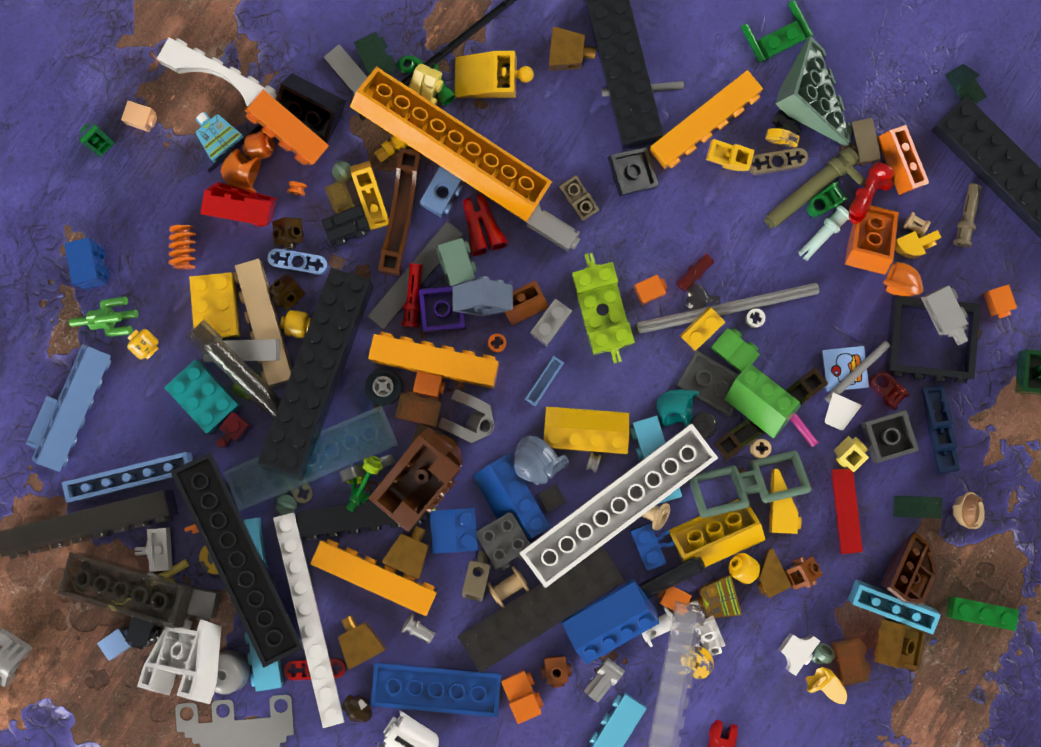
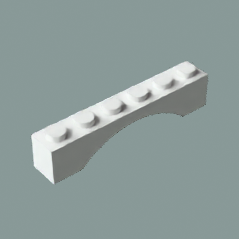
M168 38L157 57V60L162 65L179 74L204 72L225 79L242 94L247 106L263 89L275 100L277 99V91L268 85L264 88L259 85V81L251 76L245 78L234 67L226 68L219 59L215 57L209 59L200 49L194 48L192 50L188 48V44L181 39L176 38V40Z

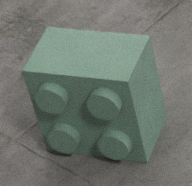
M463 238L435 247L448 287L462 283L464 280L475 279L474 274L477 273L474 261L470 262L468 254L471 251L467 241L464 242Z

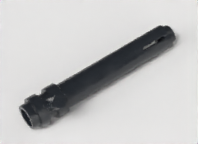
M694 556L639 584V587L649 599L703 572L706 566L700 556Z

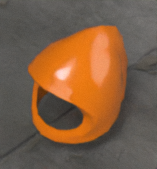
M235 149L227 156L221 166L223 180L229 185L257 192L252 186L260 169L261 157L256 156L250 161L241 150Z
M895 262L891 266L886 280L883 281L885 291L895 296L910 297L919 295L924 291L918 271L905 263Z

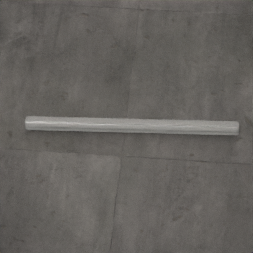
M812 283L710 307L719 316L816 295L819 293V286L817 283ZM708 307L638 322L636 324L637 331L641 334L694 322Z

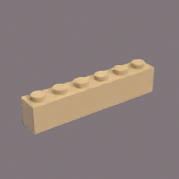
M255 259L235 265L236 272H233L236 284H240L241 292H239L241 303H245L247 309L244 315L247 323H251L253 330L250 332L251 340L280 339V360L258 361L259 364L262 363L264 370L261 371L263 382L267 383L270 387L288 383L293 369L275 305L270 298L272 295L268 289L269 284L263 263L260 259Z

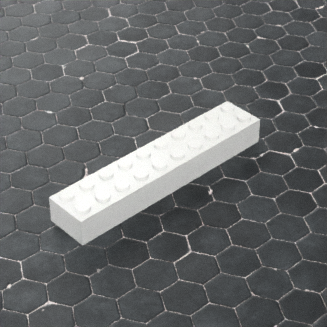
M690 424L519 553L546 588L718 459V457L694 425Z

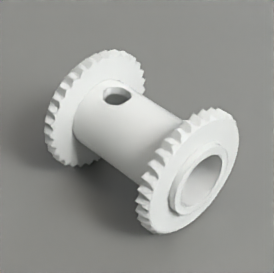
M663 607L665 614L658 617L659 624L642 633L645 642L650 647L653 646L651 643L652 639L674 629L676 634H679L678 624L667 607Z

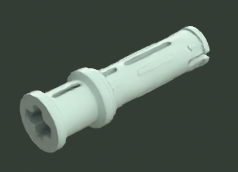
M838 205L837 211L830 218L824 220V226L798 251L800 256L808 251L803 257L804 260L808 261L833 233H838L840 227L849 220V211L843 206Z

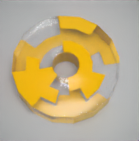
M771 128L767 130L765 139L778 146L797 147L800 137L788 130Z
M691 645L681 654L680 661L682 667L691 677L704 679L714 669L713 657L702 646Z

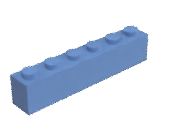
M82 344L31 459L36 464L58 472L61 471L62 467L66 466L69 450L75 446L77 441L76 434L85 423L86 418L84 416L87 409L89 410L93 405L94 393L101 387L102 375L111 364V355Z
M183 452L62 482L66 503H76L173 479L170 471L193 461L192 453Z

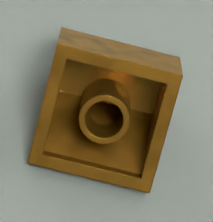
M882 620L878 631V643L874 651V662L896 668L919 670L926 632L903 623Z

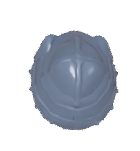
M526 436L521 438L517 444L514 461L515 472L517 476L532 482L534 485L547 483L548 479H551L555 473L569 464L567 456L563 454L557 457L554 450L537 436Z

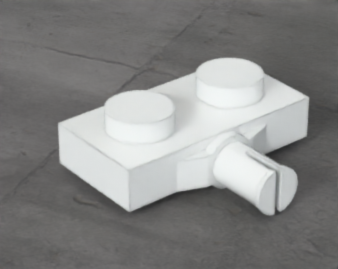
M170 528L147 529L148 540L146 547H135L134 551L142 550V552H134L135 555H147L149 572L173 570Z

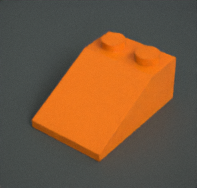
M870 205L863 221L852 225L845 265L885 275L894 259L899 212Z

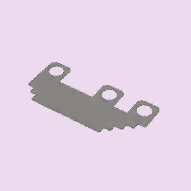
M276 695L270 698V718L235 720L234 705L231 700H217L212 703L213 722L198 724V709L195 703H181L175 708L177 732H184L186 738H192V742L200 744V747H280V743L287 741V736L294 734L292 700L289 695ZM278 699H284L288 704L287 710L283 713L277 712L274 708V703ZM226 704L229 707L230 712L227 717L221 718L217 715L216 708L218 705ZM190 707L193 710L194 715L191 720L185 721L180 717L182 708Z

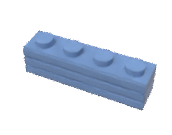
M553 356L525 398V401L536 407L564 365V362Z
M46 396L25 443L26 445L37 448L58 399Z

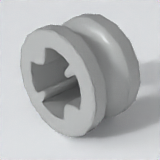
M591 452L586 470L592 469L596 473L601 455L595 456Z

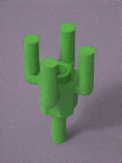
M127 297L103 299L100 301L101 309L88 311L86 317L69 319V325L71 327L88 325L91 330L104 328L107 337L129 335L133 333L131 326L114 328L118 321L138 318L139 313L137 310L115 312L111 308L127 305Z

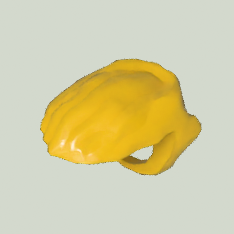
M821 667L816 670L815 675L806 677L808 692L813 693L821 689L834 702L845 704L847 692L832 670Z

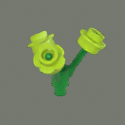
M376 456L363 459V469L367 471L365 475L346 481L352 485L350 502L346 507L354 512L357 505L360 506L362 502L367 501L372 494L366 495L363 492L370 475L378 474L383 469L382 461Z

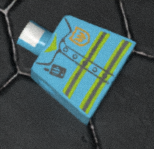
M203 112L196 118L201 128L195 133L209 158L214 163L244 138L239 131L218 114L211 119L206 112Z

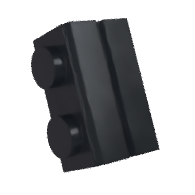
M360 205L321 220L330 244L332 246L336 245V247L347 244L348 239L353 237L356 239L367 236L368 231H371Z

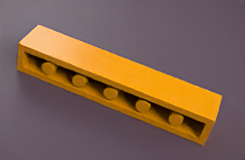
M748 70L655 142L650 147L649 152L664 170L669 166L672 169L681 161L680 157L684 154L688 156L694 152L699 142L705 143L713 136L712 132L717 128L719 131L729 123L728 119L733 115L735 118L745 111L744 107L747 104L753 105L761 98L760 94L763 88Z
M327 538V541H320L310 563L311 565L424 616L428 615L438 591L434 590V585L427 582L420 584L415 581V577L406 573L402 576L396 573L397 569L387 564L382 567L376 564L377 560L372 557L365 556L364 559L358 556V551L346 547V550L338 547L339 543Z

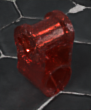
M886 372L875 373L869 378L870 388L892 410H896L898 408L897 405L905 397L908 398L910 396L909 392ZM879 376L885 382L882 388L877 385V378Z

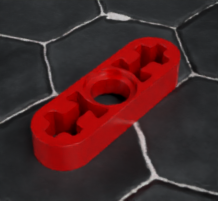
M330 658L331 666H334L335 662L338 663V666H342L338 674H335V670H333L334 678L341 677L346 672V663L340 658ZM307 659L292 660L285 665L284 674L289 680H311ZM303 663H306L305 673L307 676H303L304 671L297 672L296 676L289 672L293 664H295L296 668H303Z

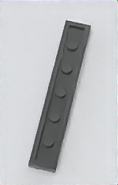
M448 221L412 262L414 264H423L421 285L440 264L435 247L460 239L463 236ZM410 266L368 315L383 330L400 312L404 302H406Z

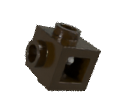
M283 217L272 221L274 246H283L284 250L295 249L296 245L304 243L301 218Z
M287 272L281 278L275 280L272 286L268 288L273 294L270 298L278 307L283 305L287 310L296 305L306 294Z

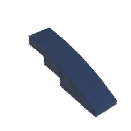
M944 385L925 387L922 389L924 407L938 474L957 472L961 468L956 453L957 443L952 428L954 422Z

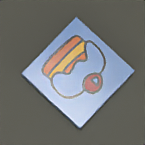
M864 346L821 351L824 379L828 382L826 392H831L866 359ZM867 369L845 390L868 388Z

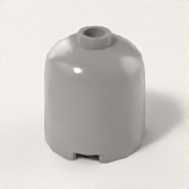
M224 650L219 653L217 683L214 692L230 694L243 688L249 681L251 665H249L248 658L242 652Z

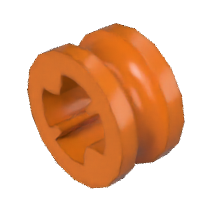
M289 181L290 188L287 189L288 193L305 196L304 189L307 188L306 184Z
M496 333L489 337L488 346L491 351L500 353L506 348L507 342L503 335ZM495 338H500V341L503 340V345H500L499 349H495V345H491Z

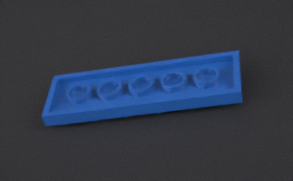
M375 662L370 706L498 717L502 673Z

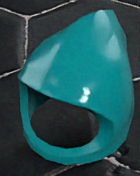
M678 389L662 393L657 399L656 410L663 426L668 427L676 423H684L686 427L690 425L693 397L698 396L699 391Z

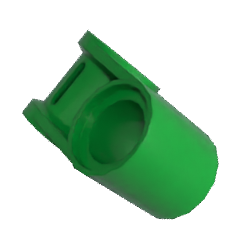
M837 181L825 188L807 204V212L810 216L820 217L849 199L843 195ZM814 202L820 203L822 210H817L814 207Z

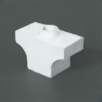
M789 633L778 648V651L784 654L787 659L785 669L796 676L804 664L807 665L812 660V652L820 640L811 634L805 638H797Z

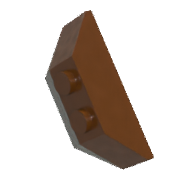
M913 532L893 555L880 584L905 603L923 605L936 577L934 562L930 553L931 545Z

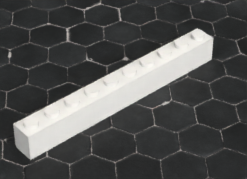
M295 513L274 517L273 520L322 727L326 728L341 724L345 720Z

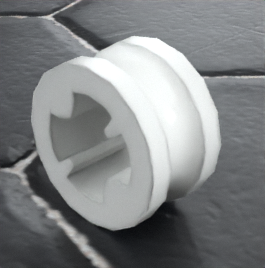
M752 309L746 315V324L751 328L760 327L765 322L764 312L760 309ZM757 313L758 318L761 319L760 323L759 321L756 324L752 323L753 319L750 318V315L753 316Z

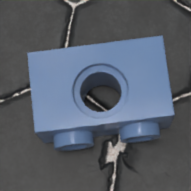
M439 167L419 202L421 207L441 218L445 214L448 215L454 205L451 202L463 190L462 180L444 168ZM446 189L449 192L448 196L445 198L438 197L439 190Z

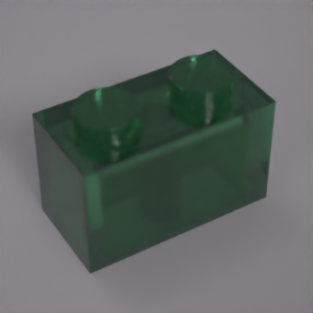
M374 32L354 42L369 75L376 66L390 76L396 74L394 67L397 65L393 56H388L385 51L388 47L383 36L379 38L377 33Z

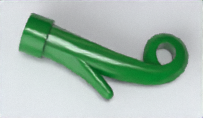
M407 55L398 60L397 67L399 71L407 74L411 73L419 64H424V62L415 56ZM411 63L410 67H405L404 64ZM436 63L433 69L439 71L438 64ZM444 82L440 92H436L437 99L442 106L449 105L456 97Z

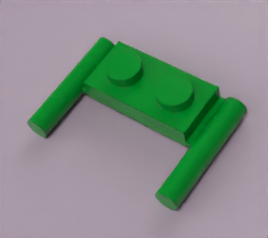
M795 0L789 2L788 6L796 21L760 38L759 41L756 40L748 23L741 26L759 63L804 42L809 36H814Z

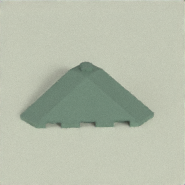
M809 36L780 87L775 104L789 117L847 146L852 134L851 124L845 122L844 115L842 114L845 111L841 96L835 95L833 85L836 84L831 68H826L823 59L826 57L825 50L817 41Z

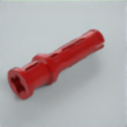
M409 263L407 299L403 304L404 319L401 325L420 327L418 323L419 310H421L419 290L421 287L423 264Z

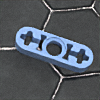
M276 248L272 249L267 256L269 264L278 269L313 275H323L328 270L327 261L319 255ZM277 253H280L282 258L288 259V266H285L286 262L281 260L276 264L272 259L273 256L275 257ZM297 256L302 257L304 260L303 265L299 268L294 267L292 264L293 259ZM307 258H310V263H317L320 260L321 264L324 265L323 268L320 267L319 271H316L314 266L308 265Z

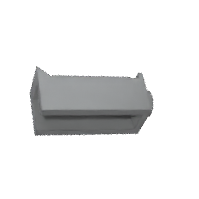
M540 204L537 205L526 222L527 227L566 252H569L571 248L575 249L581 240L578 238L579 231L575 233V229L545 210L542 212Z

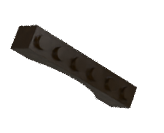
M815 367L785 391L797 399L802 406L828 386V382ZM747 419L714 442L713 447L726 463L766 432Z

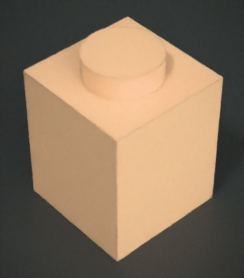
M127 101L121 120L128 126L150 132L151 127H154L156 124L157 116L152 108Z

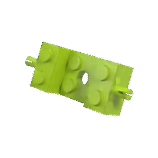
M593 253L585 254L588 267L572 272V279L592 354L594 356L611 352L613 364H616L617 360L620 363L622 360L619 349L632 346L635 342L630 323L627 322L618 289V279L613 262L603 265L596 264ZM601 304L608 307V313L604 316L599 315L596 311V308Z

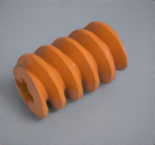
M173 225L169 227V231L174 233L169 235V239L174 241L169 243V248L173 249L169 252V256L173 257V259H170L168 263L174 266L172 268H195L194 265L189 264L190 261L196 260L195 257L190 256V253L196 252V249L190 248V245L196 243V241L190 239V237L196 235V233L190 231L195 226Z

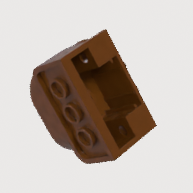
M428 427L415 439L368 499L409 532L426 512L430 514L442 501L445 494L455 485L456 481L454 479L460 473L463 464V457L459 446L451 438L437 434Z

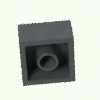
M906 410L860 423L873 463H880L919 451Z

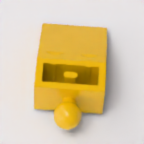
M490 51L455 57V98H516V79L528 83L533 79L534 71L529 66H523L517 70L515 51ZM509 65L510 69L506 70L504 66ZM509 85L510 88H503V86Z

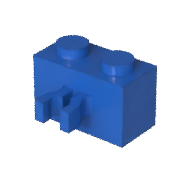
M647 523L629 531L646 571L666 564L661 548L675 545L674 541L669 543L662 542L660 544L658 541L662 540L665 535L670 534L669 530L662 532L656 537L651 523Z

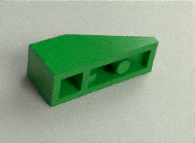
M93 121L90 124L84 125L80 130L81 133L78 135L79 140L99 157H102L115 144Z

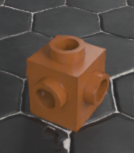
M801 556L793 560V565L785 570L794 590L804 586L809 588L817 583L816 579L823 575L813 556L806 559Z
M565 654L544 657L545 666L541 667L542 680L547 679V685L552 684V688L565 686L564 683H568V677L572 676L571 663L566 664ZM559 669L560 673L554 674L553 670Z

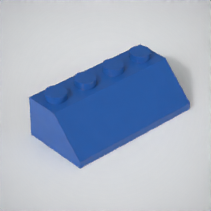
M509 454L472 475L497 519L507 513H512L528 540L551 528L524 480L517 476L514 463Z
M634 579L562 620V625L575 651L586 665L659 624L656 608Z

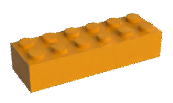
M386 332L373 335L368 357L372 363L413 372L420 371L434 374L445 379L491 389L495 387L499 361H496L494 356L483 354V357H477L475 352L462 350V353L455 352L453 347L442 345L441 348H436L433 345L434 343L421 341V344L414 343L412 338L400 336V339H395L392 334Z

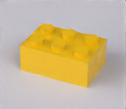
M233 273L190 276L194 339L210 341L241 337L237 284Z

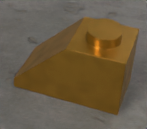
M768 548L765 551L760 566V574L757 578L759 583L756 584L760 594H765L768 598L792 587L773 548Z

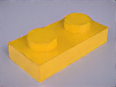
M709 306L680 336L696 351L725 321Z

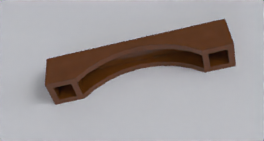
M400 148L391 212L378 266L380 274L401 277L422 162V154L417 150Z

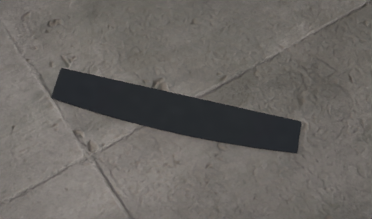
M259 124L247 135L257 133L263 126ZM246 136L242 140H240L235 146H233L227 153H225L207 171L211 173L222 162H224V160L232 151H234L235 149H239L244 144Z

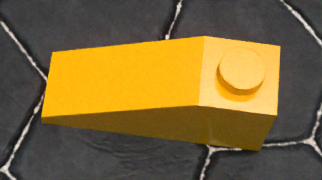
M370 160L350 166L351 175L370 230L388 225L389 218Z
M771 469L770 493L786 490L787 486L779 469ZM792 497L770 502L769 532L798 534L802 521L801 517H798V511Z

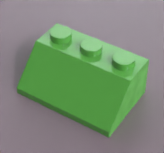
M750 363L736 378L724 399L773 439L801 407L797 399Z

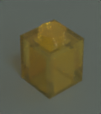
M344 180L324 187L336 214L355 207Z

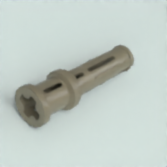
M979 184L968 185L961 221L957 223L956 239L953 240V244L958 247H972V233L976 230L974 220L982 186Z

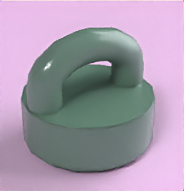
M345 161L336 162L332 168L333 177L340 183L348 182L352 178L351 165Z
M282 495L276 501V510L282 515L294 513L297 509V501L292 495Z
M819 643L813 651L812 661L816 664H830L836 655L829 645Z

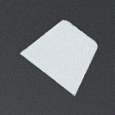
M833 392L825 423L839 430H844L862 405Z

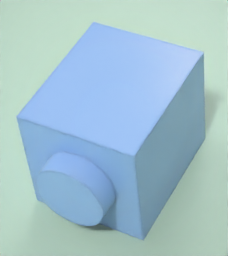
M124 627L118 628L97 643L108 661L115 659L131 648V643L125 642L128 629Z

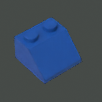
M475 508L430 512L432 554L478 550Z

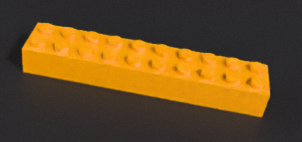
M377 66L355 93L350 105L352 109L526 222L552 183L551 180Z

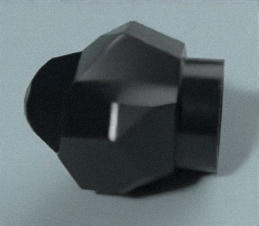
M780 109L773 117L772 124L775 125V128L788 130L793 135L801 133L800 122L789 117L783 110Z

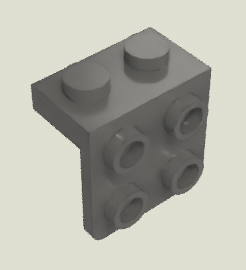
M512 513L505 514L477 531V538L495 570L500 567L503 571L513 565L511 560L517 557L522 560L523 557L519 552L530 545Z

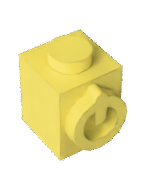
M848 436L834 449L837 455V462L844 468L847 466L853 472L869 458L866 454L869 450L868 447L856 436L853 439Z

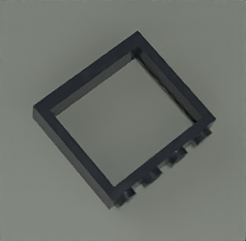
M898 295L893 297L888 343L891 347L887 349L885 372H890L892 376L904 377V374L913 375V379H925V376L933 377L934 381L946 382L947 378L954 379V383L966 384L967 381L975 379L981 304L958 302L959 306L963 307L967 314H970L965 372L897 365L902 308L927 309L921 298Z

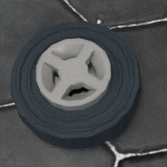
M377 369L369 374L366 379V395L377 405L386 406L393 404L402 394L403 385L401 378L391 369Z

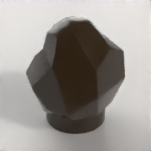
M349 695L346 697L341 708L345 711L350 721L366 723L372 718L371 704L367 699L360 695L355 697Z

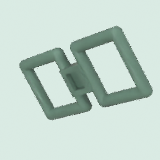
M793 450L752 460L749 463L751 471L740 474L735 465L696 474L689 480L700 516L707 518L749 507L747 495L759 492L764 503L811 492V486L798 452ZM792 460L801 486L768 494L759 467ZM731 474L740 501L706 508L698 482Z

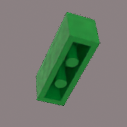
M949 596L945 617L1016 631L1019 610Z

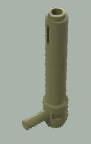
M849 147L846 150L840 151L837 157H833L828 161V165L766 214L765 224L770 229L778 227L836 178H841L846 173L860 186L864 185L866 179L854 168L859 160L856 152Z

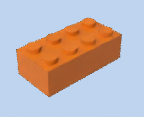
M264 89L244 109L247 113L245 117L253 124L259 123L263 126L262 131L270 138L276 137L280 141L278 145L285 151L295 153L294 158L303 166L307 164L313 165L329 146Z

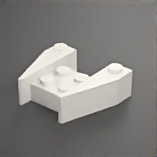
M171 615L143 666L137 687L170 695L176 674H180L183 676L177 696L210 704L217 683L221 626L200 619L197 631L190 630L192 621Z

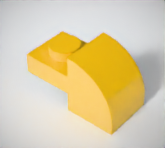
M712 139L706 160L723 165L722 168L729 170L748 171L755 150L738 144L731 145Z
M937 230L918 238L916 231L896 239L895 250L905 258H919L926 254L925 250L937 245L935 241L941 238L940 233Z

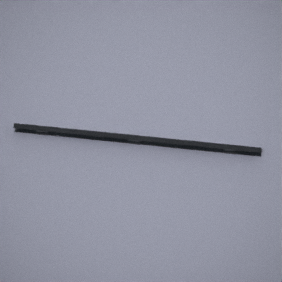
M504 0L427 60L424 65L430 68L517 0ZM414 71L403 79L401 83L406 86L410 85ZM359 114L360 119L364 121L366 117Z

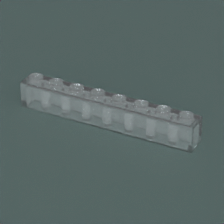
M675 601L647 747H680L681 737L678 734L679 729H683L685 716H682L683 708L687 709L689 696H686L687 688L692 687L693 675H690L691 668H695L697 662V655L694 652L695 647L700 646L701 634H698L699 627L703 626L705 621V613H702V608L699 605Z

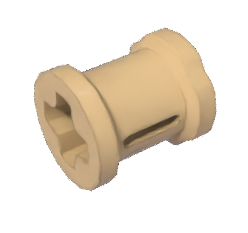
M911 212L903 228L916 231L918 237L921 238L926 233L931 222L929 220L924 221L915 216L914 212Z
M765 439L755 440L750 445V453L755 458H764L771 453V444ZM760 443L762 447H765V451H762L761 454L760 451L756 450Z

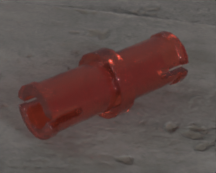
M704 254L676 282L677 286L686 292L697 279L700 280L703 277L702 274L714 264V260L708 254Z

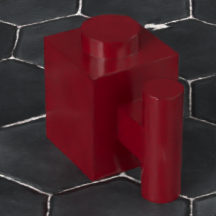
M231 412L219 427L225 434L221 439L217 440L216 445L221 448H228L232 439L241 442L253 425L238 413Z

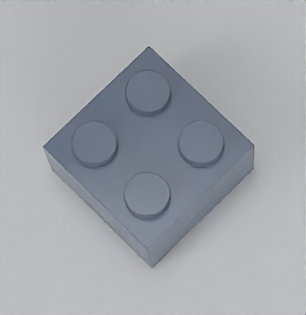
M481 276L477 277L475 281L464 280L461 284L452 286L453 311L484 317L513 310L512 285L505 284L503 280H489V277Z

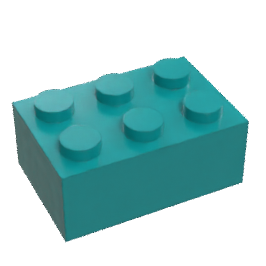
M197 359L191 362L164 387L206 434L212 435L219 429L231 412L236 413L243 407L208 368Z

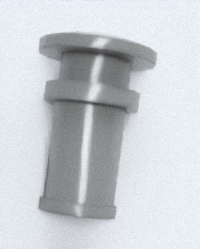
M411 614L404 622L401 632L404 633L407 630L409 635H415L429 644L435 636V632L420 624L419 620L415 621L413 619L414 614Z

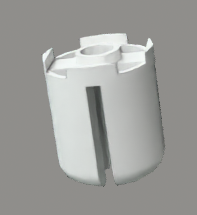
M399 710L400 716L398 718L393 717L383 731L385 738L382 745L377 743V747H438L439 738L436 733Z

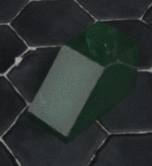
M894 496L893 517L942 519V497Z

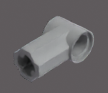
M609 657L606 658L598 668L595 677L584 689V692L593 700L599 702L609 688L619 681L625 670Z

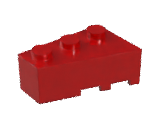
M217 181L204 190L200 214L265 227L273 220L277 198Z

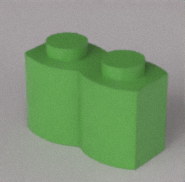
M727 328L711 349L741 374L749 363L753 364L760 354L757 351L759 349L750 341L748 343L744 342L741 339L742 334L736 329L732 328L730 330Z

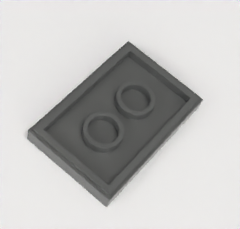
M696 350L675 386L681 390L699 391V395L694 396V398L730 418L735 408L724 399L739 374Z

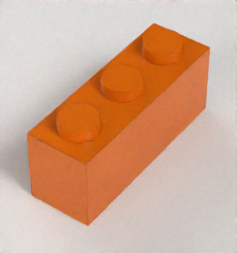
M907 125L889 130L877 137L886 165L894 170L895 174L892 180L898 195L913 191L929 183Z

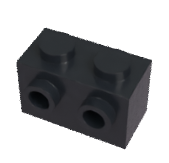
M146 613L132 616L125 642L131 643V647L144 649V647H149V645L156 643L163 631V628H161L163 618Z

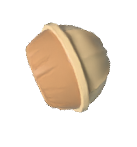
M967 492L959 496L952 506V514L956 521L968 529L980 528L985 515L982 498L973 492Z

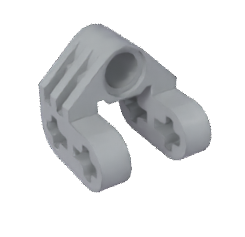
M455 389L451 399L475 411L471 413L466 423V428L444 418H441L437 427L470 443L490 435L494 430V420L490 405L474 396Z
M0 628V645L3 646L0 649V684L3 687H7L15 678L14 672L20 665L21 660L26 659L33 648L9 631Z

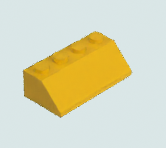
M546 406L543 440L552 449L626 455L628 454L629 413Z
M750 505L744 509L707 518L699 516L669 530V535L672 541H674V546L681 561L684 562L694 556H700L706 567L766 540L761 523Z

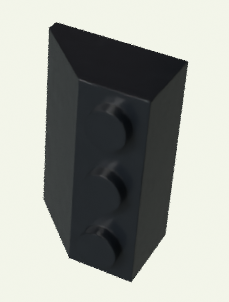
M293 73L281 83L276 101L326 143H328L339 123L346 104V100Z

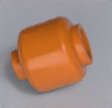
M262 131L247 135L242 149L244 154L249 156L251 160L256 156L265 159L272 155L275 150V143L273 138H270Z

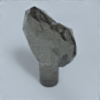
M692 284L688 287L689 297L686 300V306L690 310H696L704 307L707 303L720 304L721 296L709 295L703 286Z

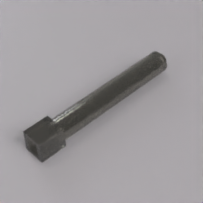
M202 320L186 338L203 355L206 354L274 420L281 398L221 340L222 337L205 320Z

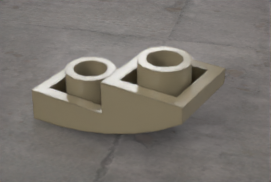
M873 118L853 121L852 130L859 164L881 161Z
M574 175L558 186L581 221L599 211L598 206L586 191L577 175Z

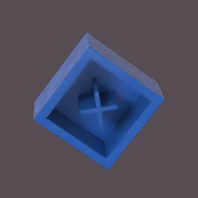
M90 238L64 243L73 285L84 290L108 285L110 273L108 267L104 264L103 258H106V253L103 246Z

